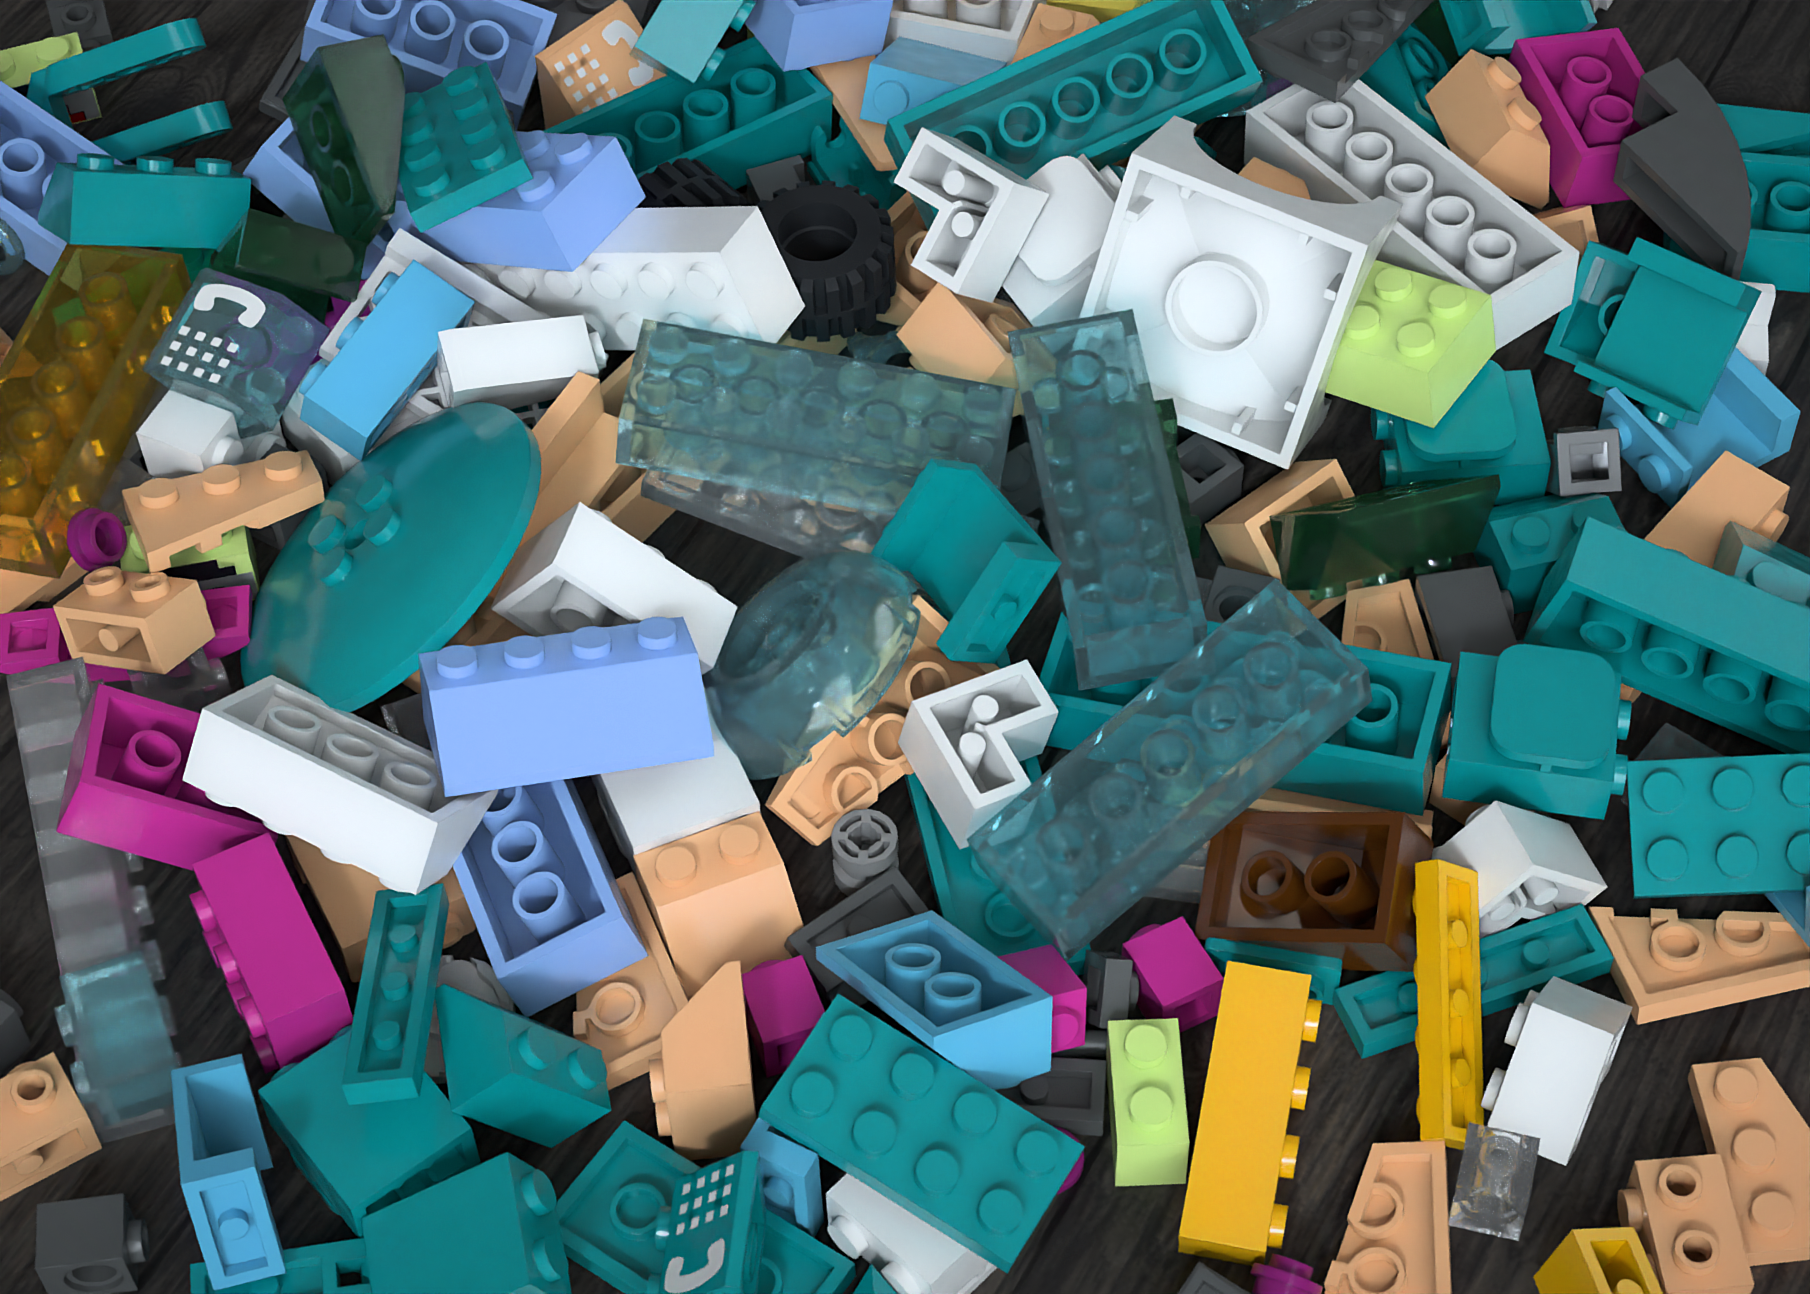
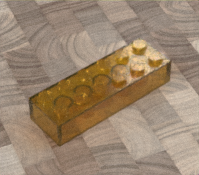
M67 243L0 366V569L57 579L61 578L72 556L67 545V529L71 518L80 510L96 508L167 367L161 364L164 356L172 357L175 351L170 349L172 342H179L183 335L178 332L182 325L188 326L196 310L194 308L196 296L182 254L128 246L72 245Z

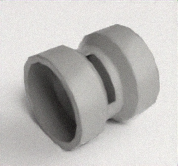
M860 809L843 815L836 822L831 834L834 857L833 872L835 883L841 892L851 896L894 866L899 870L897 828L888 816L880 811Z

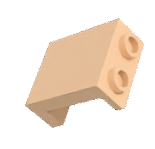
M285 835L294 866L303 884L307 883L341 952L351 981L353 983L359 982L376 891L389 890V888L379 881L378 876L353 864L335 862L325 857L319 847L294 835ZM453 866L446 876L433 883L444 884L449 901L442 949L457 943L464 935L473 932L476 928Z

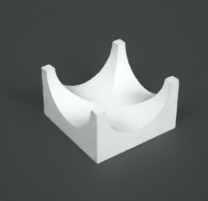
M1173 116L1131 153L1061 377L1288 470L1325 421L1332 400L1325 398L1324 395L1340 341L1365 280L1384 242L1395 227L1403 204L1381 195L1364 203H1327L1300 198L1262 186L1230 171L1213 160L1198 146L1193 135L1197 124Z

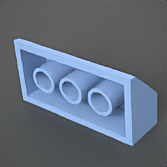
M683 616L675 618L650 617L639 623L604 628L586 626L574 632L540 637L522 635L504 642L476 646L451 645L440 651L418 654L423 719L445 797L714 757V744L698 653Z

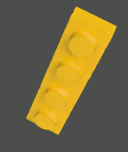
M1441 859L1415 863V890L1412 896V905L1416 916L1417 956L1414 961L1413 970L1418 992V1026L1415 1031V1045L1419 1054V1096L1416 1103V1113L1420 1123V1140L1445 1141V1146L1459 1150L1485 1147L1484 1108L1481 1107L1483 1100L1478 872Z

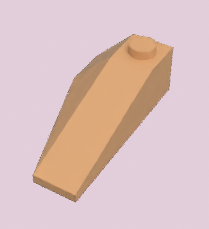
M881 595L846 645L765 804L766 807L811 845L819 846L832 834L834 825L843 815L853 810L867 809L878 800V794L904 774L911 775L914 773L913 768L898 744L911 701L1000 669L997 665L990 663L950 661L936 644L949 622L919 595Z

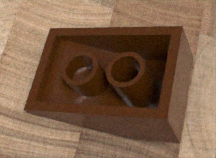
M1215 812L1195 936L1202 945H1205L1207 938L1212 937L1335 957L1343 961L1342 969L1414 972V961L1417 956L1416 916L1412 905V896L1415 890V863L1432 859L1434 842L1405 812Z

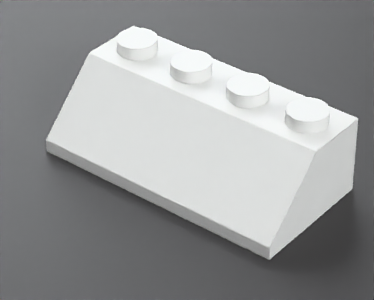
M273 675L202 708L182 779L205 791V795L211 801L223 806L238 807L262 819L263 824L268 829L279 834L299 837L319 847L325 857L335 862L353 864L378 876L379 881L387 888L417 895L448 874L498 793V789L445 797L433 752L350 712L329 707L319 697Z

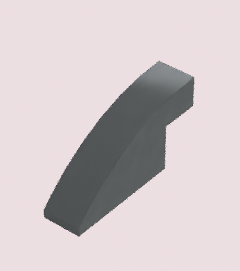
M1676 58L1640 76L1632 118L1643 129L1622 139L1613 182L1696 263L1739 281L1750 236L1751 198L1747 171L1737 140L1721 109L1696 76L1679 58Z

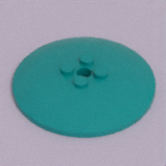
M476 402L462 404L454 408L449 407L422 418L394 434L339 478L324 494L325 500L313 506L299 523L280 551L258 591L252 605L250 641L248 645L241 648L240 663L244 686L247 687L273 675L319 697L329 707L352 712L381 697L419 669V653L440 651L470 619L491 592L516 552L529 524L540 486L541 454L538 442L532 430L525 422L506 407L494 403Z

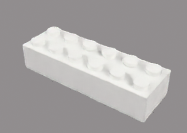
M1358 79L1336 103L1293 84L1246 111L1245 165L1253 157H1256L1277 168L1286 170L1290 174L1305 180L1310 198L1315 201L1357 204L1371 201L1381 195L1403 204L1396 225L1387 237L1375 260L1490 294L1492 298L1496 350L1572 304L1580 252Z
M758 206L635 208L573 272L455 261L547 318L583 315L588 333L598 331L604 350L769 353L805 307Z

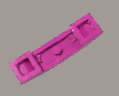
M250 585L200 590L205 598L207 611L216 636L166 674L207 664L248 645L252 626L253 592ZM54 608L0 614V673L60 682H113L162 675L73 661Z

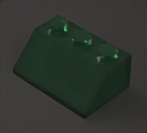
M1499 474L1423 479L1271 515L1270 522L1283 591L1308 590L1310 600H1322L1347 594L1346 583L1362 579L1363 587L1380 586L1400 581L1399 570L1414 566L1415 574L1431 573L1452 568L1451 557L1476 550L1501 488Z

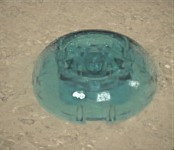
M833 550L818 553L799 560L779 571L755 590L736 610L714 668L701 676L705 688V699L710 724L721 742L738 756L748 779L758 780L777 777L811 762L812 752L808 749L819 743L834 730L844 738L867 716L888 690L913 646L921 611L912 604V594L917 591L915 584L895 565L882 557L858 550Z

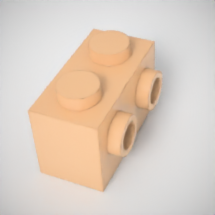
M116 566L99 568L85 576L83 579L84 584L53 605L71 658L75 662L165 675L216 636L207 611L205 598L200 591L197 580L169 577L163 572L145 574L122 571Z
M54 1052L36 1061L22 1063L0 1079V1201L102 1149L91 1121Z
M1721 1153L1635 1161L1626 1189H1621L1618 1192L1619 1220L1621 1227L1635 1228L1662 1293L1751 1294L1754 1281Z

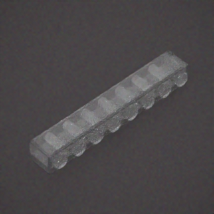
M83 657L7 675V684L85 1111L100 1144L175 1124L171 1070L183 1068L184 1064L179 1052L169 1054L166 1037L177 1035L178 1032L168 995L157 996L155 981L165 979L166 972L157 940L146 941L144 926L154 924L155 919L146 885L135 887L133 872L144 870L142 856L56 832L75 732L98 683L105 685L104 679L91 680Z

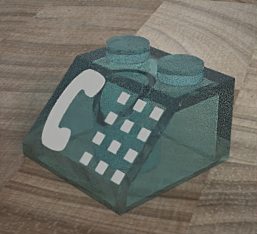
M204 268L199 272L142 370L172 391L233 412L240 439H245L274 430L331 329L281 293L209 268Z

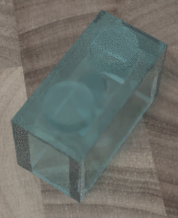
M142 950L59 976L66 1004L54 1007V1011L66 1047L77 1044L79 1047L82 1061L70 1064V1070L81 1104L85 1105L95 1101L105 1127L173 1105L171 1070L179 1069V1065L157 990Z

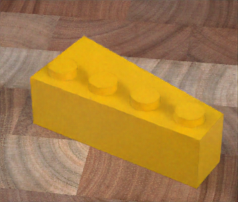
M1227 961L1180 1225L1178 1252L1253 1266V1263H1265L1267 1247L1282 1248L1288 1206L1276 1204L1275 1198L1279 1177L1293 1179L1300 1136L1286 1133L1291 1108L1305 1109L1311 1068L1298 1066L1302 1040L1316 1042L1322 1000L1309 998L1312 975Z

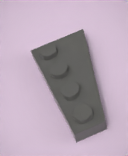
M1317 0L1246 38L1245 46L1254 64L1267 70L1270 75L1286 79L1336 103L1434 0Z

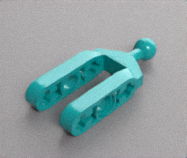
M187 18L170 22L49 65L47 68L31 73L27 99L73 129L63 97L112 82L204 49L206 43L197 18ZM215 101L92 141V143L124 165H134L137 163V156H160L231 131L233 126L225 102Z

